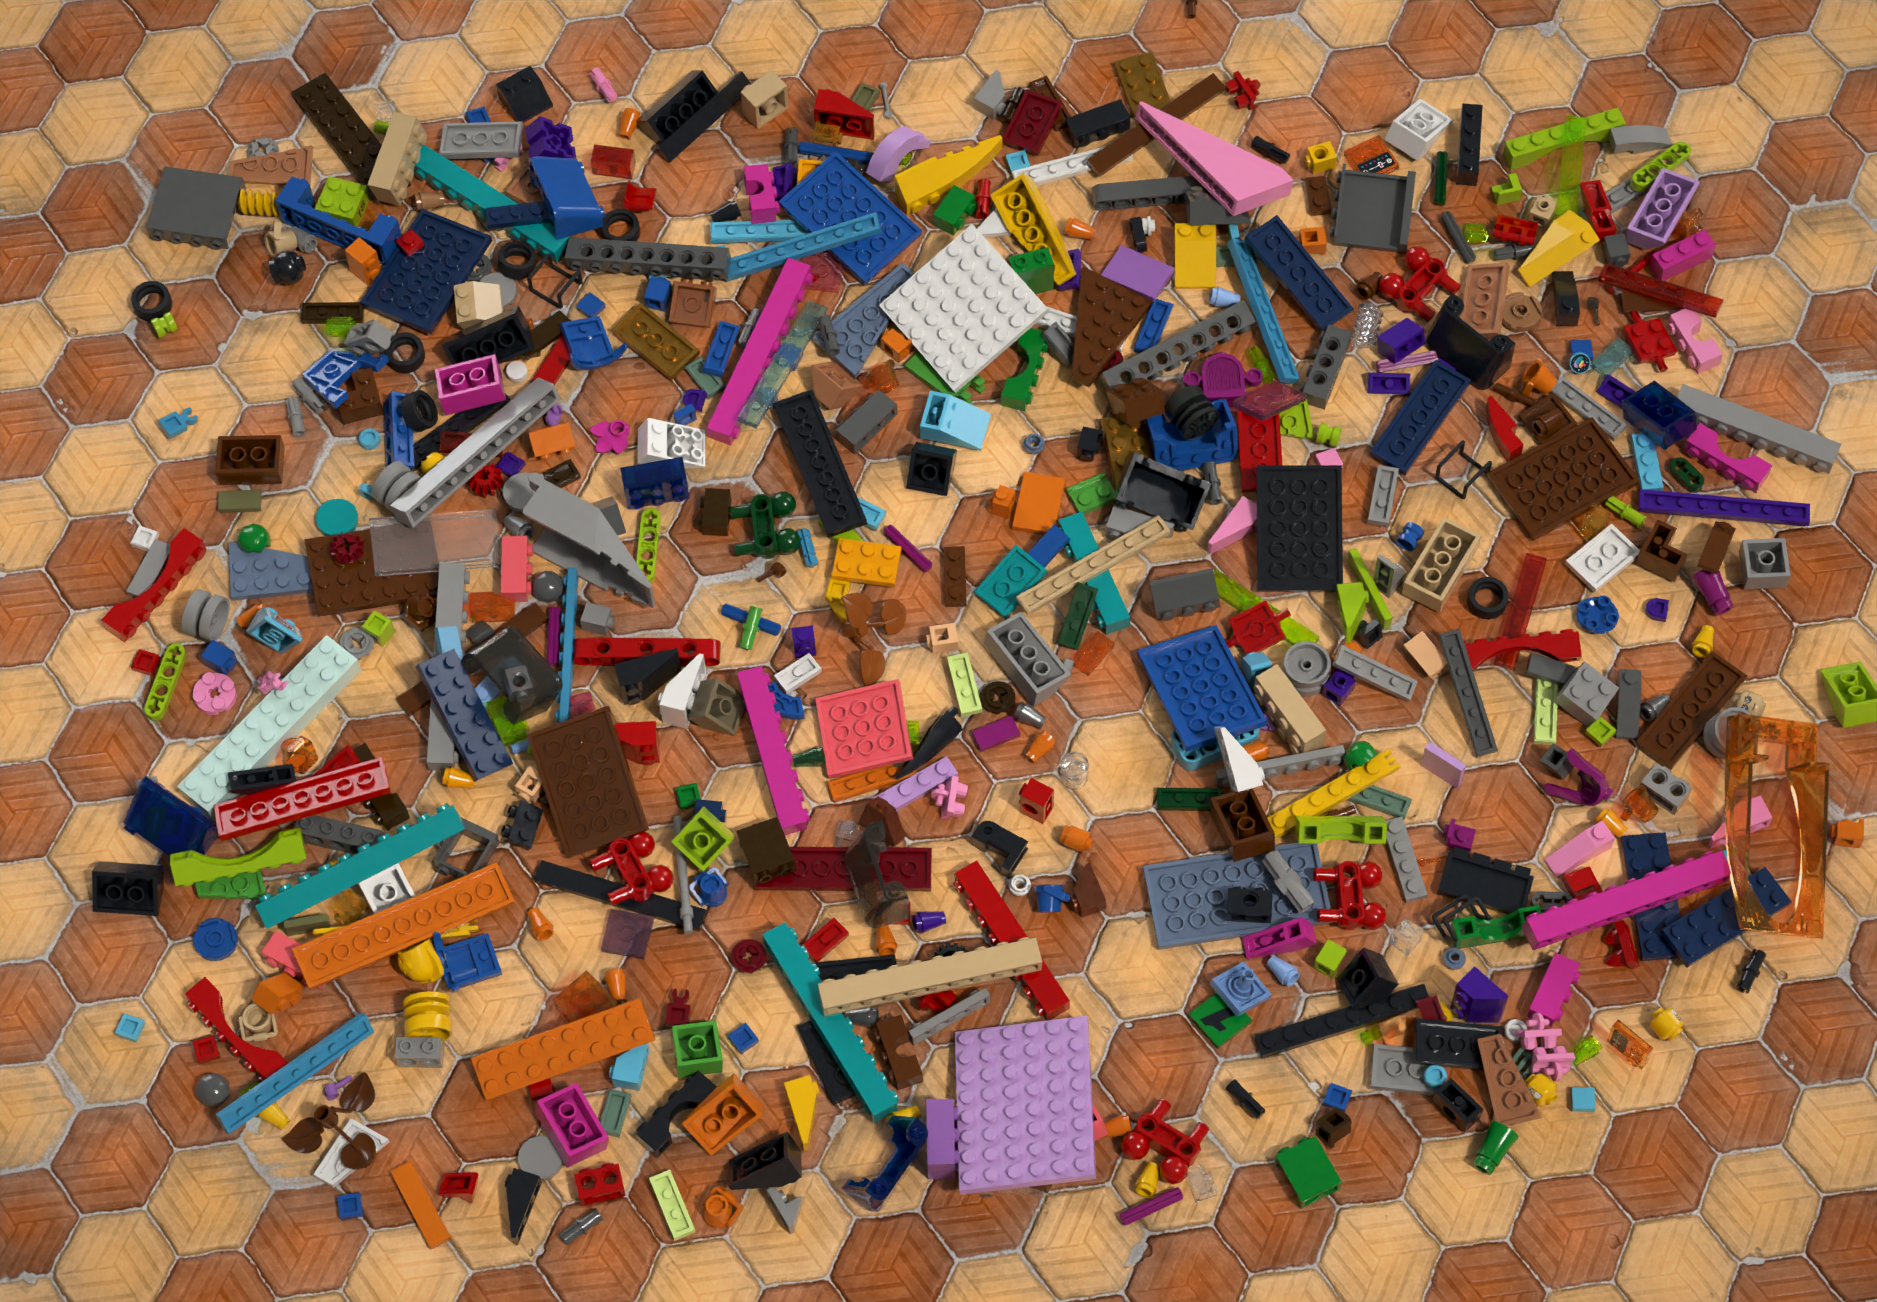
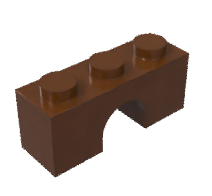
M902 1015L876 1022V1031L873 1033L876 1043H881L883 1051H880L884 1064H889L891 1071H888V1076L891 1084L895 1083L897 1090H901L922 1083L923 1073L916 1054L902 1057L896 1053V1049L900 1045L909 1042L908 1032Z

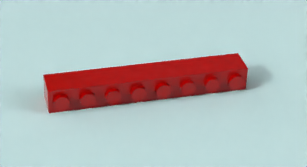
M977 860L954 873L955 882H953L956 891L959 894L963 893L966 898L964 900L966 906L970 911L974 910L979 926L982 929L986 928L989 933L987 935L993 946L1001 942H1017L1019 939L1027 937ZM1043 959L1041 971L1013 976L1016 981L1020 980L1024 986L1022 990L1028 999L1032 998L1036 1004L1034 1008L1040 1017L1043 1016L1046 1021L1070 1009V1000Z

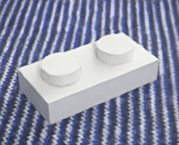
M808 653L774 675V679L787 695L820 674L822 669L811 654Z

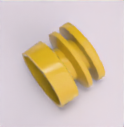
M431 991L407 996L403 1000L404 1016L407 1019L404 1022L405 1037H441L442 1041L449 1039L452 1036V1022L448 1017L451 1014L450 997L445 993Z

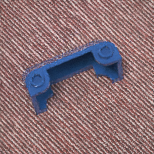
M532 157L529 158L530 182L533 188L539 189L548 208L549 219L555 225L553 233L556 240L603 227L604 209L598 205L584 175V166L581 161L578 162L576 158Z
M1226 398L1211 402L1219 412V419L1207 433L1194 440H1185L1176 429V424L1172 422L1166 423L1164 414L1145 419L1154 461L1179 471L1203 467V464L1206 462L1220 464L1233 461L1238 455L1237 427Z

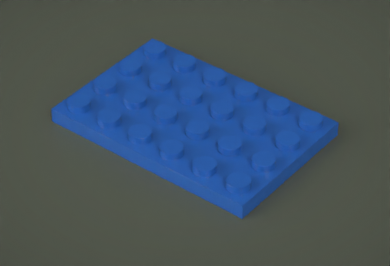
M836 151L778 202L779 206L808 233L876 212L882 233L827 250L864 285L870 282L922 235V230Z
M1217 625L1137 650V656L1186 752L1218 742L1215 727H1225L1232 736H1236L1267 726V720Z

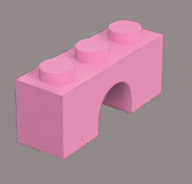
M1690 306L1671 314L1667 329L1676 338L1679 349L1686 354L1689 365L1699 374L1720 365L1723 354L1713 338L1707 341H1699L1692 336L1699 333L1702 321L1694 308Z

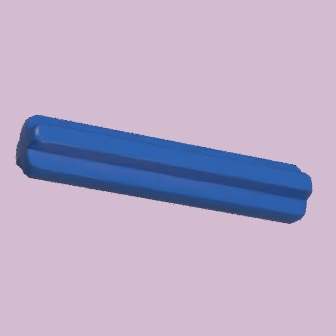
M726 603L721 609V614L745 624L748 611ZM760 617L758 628L778 636L781 625Z

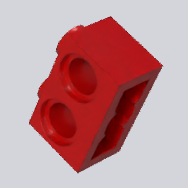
M606 1163L601 1168L593 1170L585 1168L580 1170L579 1173L574 1174L581 1206L626 1196L619 1164ZM608 1177L616 1178V1181L612 1184L605 1183ZM587 1182L594 1183V1186L590 1189L583 1188V1185Z

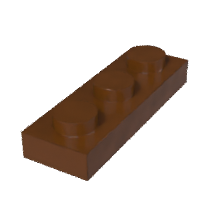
M965 546L944 547L945 607H967Z

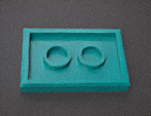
M1015 545L974 593L1007 619L1019 606L1016 596L1037 585L1048 571L1018 545Z

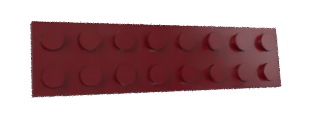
M790 847L795 860L796 871L787 876L772 878L767 883L755 884V890L931 892L932 848Z

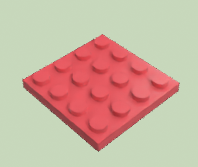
M899 679L815 698L829 779L914 760Z

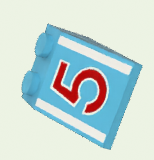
M269 607L261 608L246 630L248 634L281 655L303 639L300 629L295 627L296 624L294 622L281 618L274 609Z

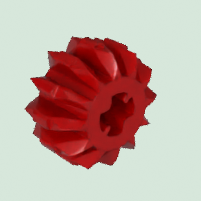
M494 463L489 466L486 464L468 480L469 489L474 491L477 496L482 493L485 498L489 493L494 496V490L500 491V484L503 483L501 470L496 468Z

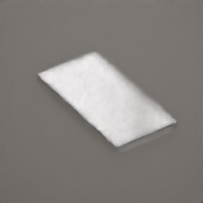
M496 509L431 513L414 528L399 522L396 516L369 518L375 576L439 572V563L465 564L466 570L501 567L502 555Z

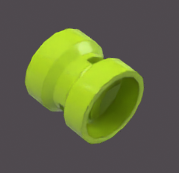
M170 312L165 313L161 318L151 320L159 339L168 332L178 331Z
M1321 423L1316 443H1329L1331 447L1337 448L1342 428L1337 426L1331 428L1328 424Z

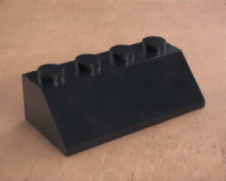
M691 70L636 121L645 134L655 143L659 144L715 94L717 90L703 70Z
M519 305L447 337L442 345L452 365L493 354L496 355L498 363L501 364L535 348L528 322Z

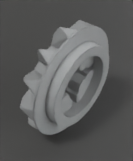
M261 136L259 139L254 138L252 143H248L246 152L248 157H259L269 153H279V147L277 142L272 140L271 137L264 138ZM259 147L266 149V154L259 151Z
M352 628L342 635L340 646L355 658L361 660L362 657L369 656V652L374 649V638L369 633L363 631L362 628ZM352 639L358 643L361 641L362 648L354 647Z

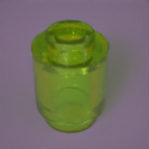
M332 316L331 319L327 318L326 334L332 337H347L350 327L356 326L357 322L353 321V317Z

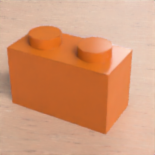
M358 238L345 249V254L350 272L366 285H369L380 273L381 266L376 250L361 238Z
M568 421L528 432L534 457L539 456L540 460L552 457L551 453L559 451L560 454L571 452V447H575Z
M284 972L259 982L251 1000L272 1015L298 1005L302 999L301 994L305 987Z

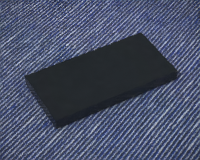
M893 954L815 964L820 971L818 976L822 981L826 979L838 980L850 974L857 976L865 974L869 970H885L892 965H896V957Z
M1415 1018L1413 1020V1064L1439 1065L1441 1067L1484 1071L1477 1039L1501 1034L1502 1036V1027Z
M808 1021L798 1025L797 1030L832 1105L857 1096L812 1022Z

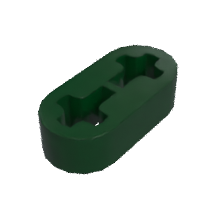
M1675 458L1671 462L1670 474L1687 491L1691 493L1701 491L1704 484L1703 475L1685 458ZM1676 466H1678V467L1683 466L1684 468H1683V470H1682V469H1678V470H1677V469H1676ZM1691 480H1692L1693 482L1697 480V481H1698V484H1696V483L1691 484L1690 482H1691Z

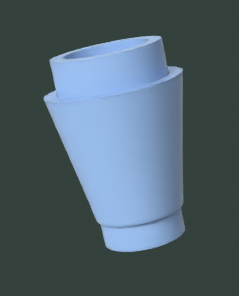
M1221 287L1211 289L1209 304H1213L1214 307H1231L1240 302V295Z
M1275 955L1267 962V966L1282 985L1290 987L1298 980L1300 973L1295 966Z

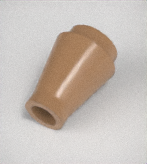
M418 192V194H414L416 211L428 210L444 205L443 193Z

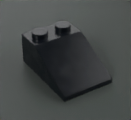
M677 648L614 664L624 705H634L645 700L681 671Z
M788 1131L729 1160V1188L731 1190L783 1187L789 1183L796 1182L802 1177L801 1149Z

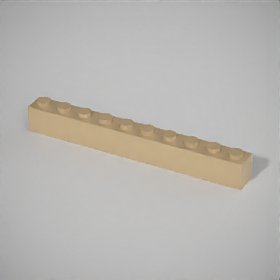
M1025 937L1013 943L1001 942L994 947H978L971 952L958 951L952 954V956H935L928 961L916 960L904 966L892 965L881 971L874 969L862 975H846L843 979H826L818 984V995L825 1017L1041 971L1042 958L1036 938L1030 939Z

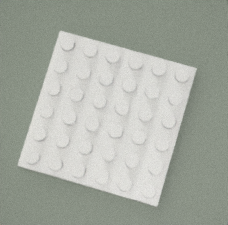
M973 224L879 305L904 335L912 340V344L955 393L1049 312V309Z

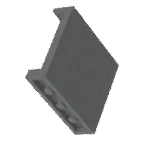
M1343 163L1342 171H1338L1337 183H1341L1340 189H1336L1334 201H1338V207L1333 208L1332 219H1336V225H1331L1330 237L1334 238L1333 245L1406 254L1416 172L1408 171L1406 177L1345 170L1346 164Z
M165 166L146 226L149 237L156 241L166 240L176 244L187 243L197 247L207 246L218 250L229 249L227 238L238 204L241 189L246 191L243 177Z

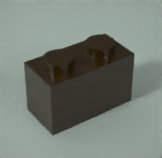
M705 488V495L700 498V508H703V514H699L698 527H702L703 535L728 536L732 501L730 489Z

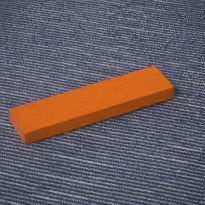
M906 761L901 767H895L892 764L828 781L827 786L833 802L836 803L900 783L916 774L915 770L896 780L895 777L907 764L908 761Z
M411 1161L390 1171L430 1249L432 1250L449 1241L451 1237Z

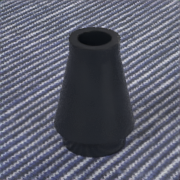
M729 201L710 213L713 222L737 220V217L742 216L736 201Z

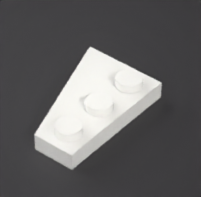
M351 1118L343 1129L352 1140L359 1133L371 1136L376 1145V1153L389 1143V1139ZM341 1134L313 1174L315 1178L333 1188L355 1171L347 1168L341 1161V1151L349 1144Z

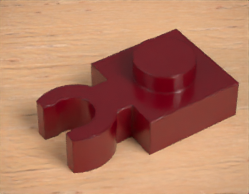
M674 989L672 997L675 1003H668L666 1027L689 1024L691 1006L686 1004L690 998L689 991L685 990L684 997L679 998L677 997V989Z

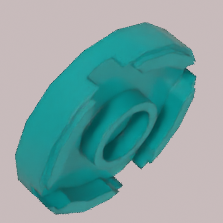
M332 499L320 506L316 514V523L319 530L325 536L341 534V532H353L358 525V513L355 506L349 501Z

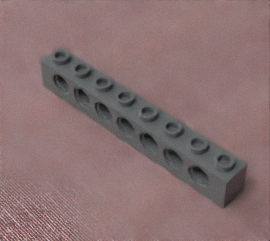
M569 237L565 255L568 269L576 271L582 269L594 272H626L635 275L650 273L654 276H685L695 279L711 278L713 280L728 279L732 259L729 248L576 237Z
M1243 300L1102 372L1098 378L1106 393L1107 390L1112 389L1115 385L1128 384L1136 378L1147 379L1151 377L1154 380L1163 375V370L1169 368L1171 371L1181 366L1180 361L1187 359L1189 362L1199 356L1198 352L1204 350L1206 353L1216 348L1215 343L1222 341L1224 344L1234 338L1233 334L1237 332L1243 334L1251 330L1250 325L1255 320ZM1227 319H1231L1234 322V328H1230L1227 325ZM1209 328L1216 330L1217 337L1210 335ZM1192 337H1196L1199 340V346L1192 344ZM1174 346L1180 347L1182 350L1181 355L1175 354ZM1156 355L1163 357V365L1156 361ZM1139 364L1146 367V374L1138 370ZM1121 373L1128 376V383H1124L1121 380Z

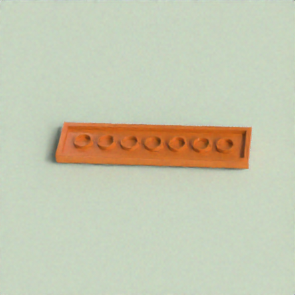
M640 997L473 1056L471 1060L484 1097L488 1100L650 1043L656 1039Z

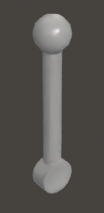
M882 82L880 88L883 91L886 109L884 115L886 119H891L892 112L889 109L886 90L888 85L886 82Z

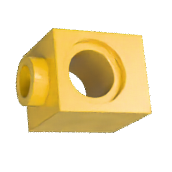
M1328 141L1307 147V155L1304 157L1307 168H1310L1314 175L1335 169L1337 155L1331 142Z

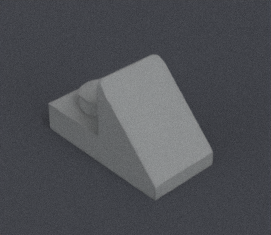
M776 1187L767 1189L768 1198L790 1234L794 1233L803 1204L802 1196L788 1202L782 1190L778 1192Z

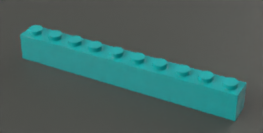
M422 145L420 160L414 167V175L419 180H425L430 183L435 190L444 192L449 199L457 200L465 209L474 211L481 219L487 220L486 208L518 204L431 148ZM550 223L497 228L509 233L514 240H520L529 244L543 258L547 253H551L552 260L556 264L566 254L570 236L556 240L553 233L555 227Z
M445 803L436 808L437 813L431 816L426 813L416 818L417 823L411 826L409 823H406L396 828L397 833L391 836L389 833H386L377 838V843L371 846L369 843L358 847V852L352 856L346 853L337 858L338 863L332 866L330 863H327L317 868L318 873L312 876L310 873H307L297 878L298 883L292 886L290 883H287L278 888V893L272 896L270 893L259 897V902L255 907L266 928L269 929L464 830L466 826L455 805L449 806L448 803Z
M786 922L762 934L763 944L873 1123H876L889 1116L891 1112L897 1111L898 1096L893 1089L889 1090L886 1084L888 1082L884 1073L877 1071L875 1067L876 1061L871 1053L867 1054L864 1050L865 1044L860 1035L856 1036L852 1030L854 1027L849 1017H844L842 1013L824 1017L818 995V984L822 982L818 976L820 971L815 963H810L807 958L809 954L805 946H800L797 942L798 936L792 927L789 928Z

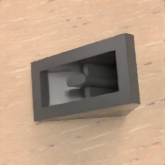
M612 496L592 503L599 508L617 536L626 533L618 505Z

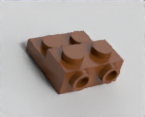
M681 279L680 282L675 281L669 322L710 328L717 288L711 282L701 281V284H694L689 279Z

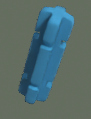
M802 528L797 533L801 538L800 546L803 557H806L804 558L806 566L813 568L818 565L812 539H809L811 538L810 531Z

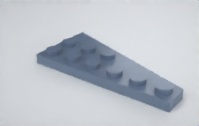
M901 263L831 321L833 329L837 332L836 340L840 353L830 357L854 379L858 376L891 322V318L879 305L915 274L904 263ZM820 330L813 336V341L827 353L825 343L820 336L822 333Z
M229 541L232 601L314 592L307 556L264 548L262 553L244 552L238 543Z

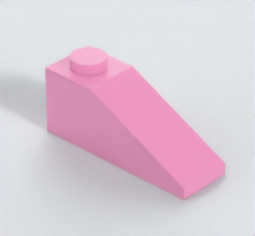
M1242 496L1209 540L1207 552L1212 554L1252 534L1255 528H1257V504Z
M1761 795L1755 798L1750 796L1742 800L1740 805L1711 837L1708 845L1710 849L1769 827L1773 817Z
M1602 820L1584 830L1547 857L1545 863L1557 879L1563 873L1566 874L1611 849L1615 837Z

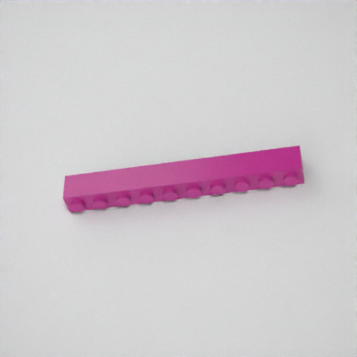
M791 258L787 259L707 426L708 438L728 445H732L734 439H738L741 431L740 426L748 418V409L756 401V392L765 382L764 375L773 365L772 358L781 348V339L788 334L790 320L796 317L797 306L799 302L802 303L804 300L807 285L810 286L812 283L811 265Z
M1722 850L1716 853L1709 851L1699 859L1689 858L1682 862V865L1676 867L1674 864L1669 865L1662 872H1649L1642 879L1636 880V878H1632L1622 886L1612 885L1599 894L1592 892L1586 895L1585 899L1579 901L1578 899H1572L1565 906H1552L1542 914H1538V912L1532 913L1526 917V921L1521 928L1532 950H1536L1723 884L1730 879L1733 872Z

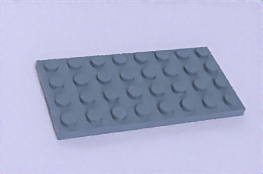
M1297 842L1277 845L1274 850H1278L1290 868L1292 867L1303 881V886L1316 902L1309 910L1302 914L1298 912L1287 895L1285 896L1274 882V877L1262 862L1270 852L1233 862L1229 853L1143 866L1158 950L1245 937L1299 917L1308 920L1313 926L1333 923L1317 921L1318 909H1331L1325 881L1313 880L1314 868H1322L1317 844ZM1241 886L1245 889L1262 887L1267 890H1273L1271 924L1226 921L1228 888ZM1246 901L1244 903L1246 906L1250 907L1255 905L1252 901Z

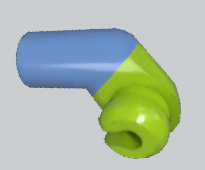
M528 739L511 744L514 755L526 752L533 756Z

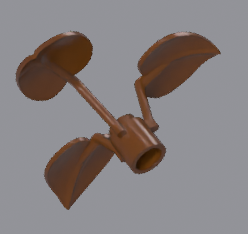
M365 1072L360 1074L343 1091L340 1105L344 1109L335 1108L334 1106L329 1108L326 1105L319 1106L314 1112V1118L308 1117L301 1120L290 1133L282 1138L285 1144L296 1152L308 1154L321 1146V1134L324 1132V1127L326 1129L334 1128L349 1142L341 1151L342 1163L347 1168L353 1170L367 1168L371 1165L376 1155V1145L372 1137L365 1133H359L352 1140L337 1126L339 1118L336 1112L352 1113L353 1109L356 1112H363L373 1104L375 1089L368 1074Z

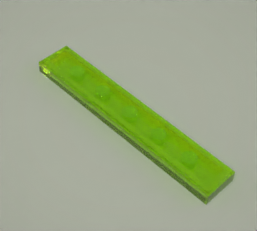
M1566 116L1555 219L1568 210L1577 214L1587 117Z
M1217 569L1213 570L1218 597L1240 612H1244L1265 601ZM1269 604L1270 608L1276 614L1281 612L1280 610ZM1291 617L1280 621L1281 629L1286 636L1284 640L1292 646L1303 641L1314 643L1319 641L1320 636Z

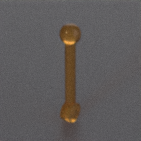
M1447 856L1427 860L1422 858L1419 860V865L1425 867L1429 863L1445 861Z

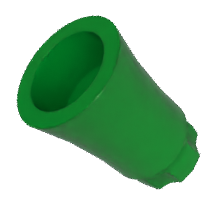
M1491 1121L1472 1165L1480 1172L1491 1175L1519 1136L1504 1124Z

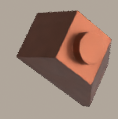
M879 796L866 804L858 824L892 847L904 840L905 834L894 806Z
M1090 863L1085 865L1073 890V899H1071L1074 911H1079L1081 918L1106 909L1105 896Z

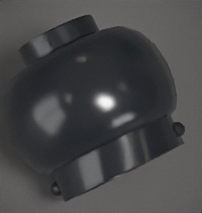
M286 250L269 260V269L277 285H293L303 278L306 264L301 255L298 256L296 252Z

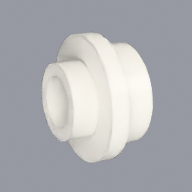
M1150 216L1142 218L1144 234L1151 236V232H1155V220H1151Z
M1015 875L1009 882V889L1016 896H1024L1030 891L1031 882L1024 875ZM1023 884L1024 887L1022 889H1018L1016 885Z

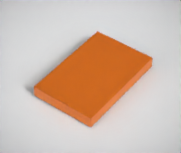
M1024 471L1012 530L1045 535L1054 524L1056 525L1066 478Z

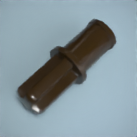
M1014 87L1010 98L1005 102L1006 107L1001 115V120L1005 123L1011 121L1025 93V90L1021 87Z

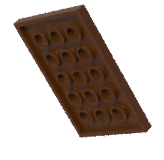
M1593 417L1487 473L1490 483L1533 541L1605 503L1609 497H1616L1637 486L1640 481Z
M431 520L421 521L414 528L406 524L351 532L353 535H359L364 546L362 556L352 563H340L330 554V542H332L334 536L340 534L304 539L318 617L405 603L408 597L415 594H429L433 599L437 598L439 561ZM344 542L342 548H345L349 553L350 546Z
M609 706L527 735L566 858L569 859L611 844L616 839L628 838L634 834L649 830Z

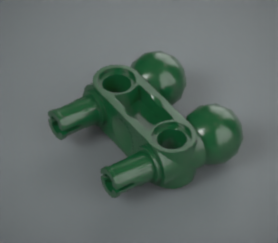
M780 491L775 493L773 497L758 494L750 499L748 504L730 507L732 520L751 516L755 539L749 542L736 543L735 552L737 557L755 554L758 557L771 559L779 554V552L785 555L796 553L801 545L800 535L792 528H785L777 533L775 515L786 518L795 511L796 500L790 493ZM766 506V508L759 510L760 507ZM771 543L769 546L763 547V545Z

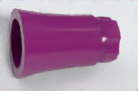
M1702 569L1692 576L1691 580L1697 586L1715 616L1725 614L1734 607L1720 571L1718 574H1714Z

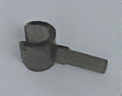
M1588 297L1586 309H1593L1595 326H1599V299Z

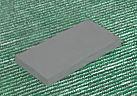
M523 122L444 123L439 154L447 159L519 157L524 127Z

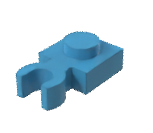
M189 407L181 415L175 411L159 419L158 425L167 437L172 439L187 431V425L196 424L198 416L188 417V415L192 414V409Z

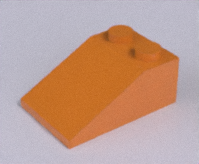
M733 1073L718 1085L682 1121V1125L712 1156L763 1116V1104L738 1076Z

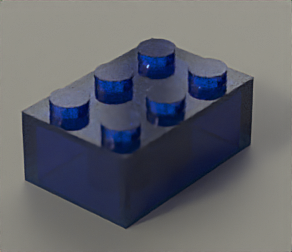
M1655 380L1622 400L1623 418L1664 450L1697 430L1696 411Z
M683 457L620 468L628 509H641L644 506L650 505L660 506L667 502H681L690 498Z

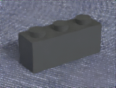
M880 390L875 394L869 395L860 408H855L851 416L837 426V441L853 454H856L898 414L897 404Z

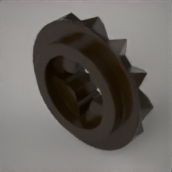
M1002 681L989 683L981 694L983 707H986L989 712L992 711L997 714L1007 712L1014 706L1016 699L1014 689ZM994 692H995L996 695H998L999 697H1000V696H1003V697H1002V704H1001V702H999L998 700H995V701H994V699H995Z

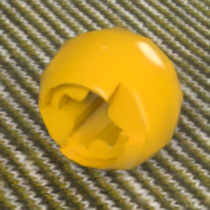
M438 452L426 456L427 459L421 462L423 473L426 475L445 457Z

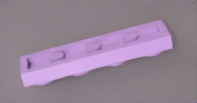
M946 756L877 796L887 800L898 811L932 792V790L937 789L939 784H946L947 781H951L953 775L958 777V772Z

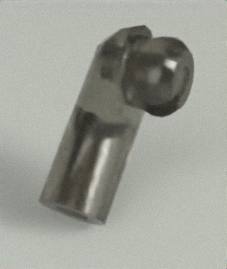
M846 159L861 175L866 174L869 163L861 164L855 159Z

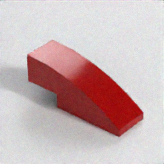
M1600 180L1580 183L1588 223L1600 239L1597 243L1603 242L1605 236L1616 235L1617 228L1611 216L1612 208Z
M1489 396L1486 404L1489 429L1500 453L1509 462L1522 454L1524 444L1515 435L1517 424L1492 396Z

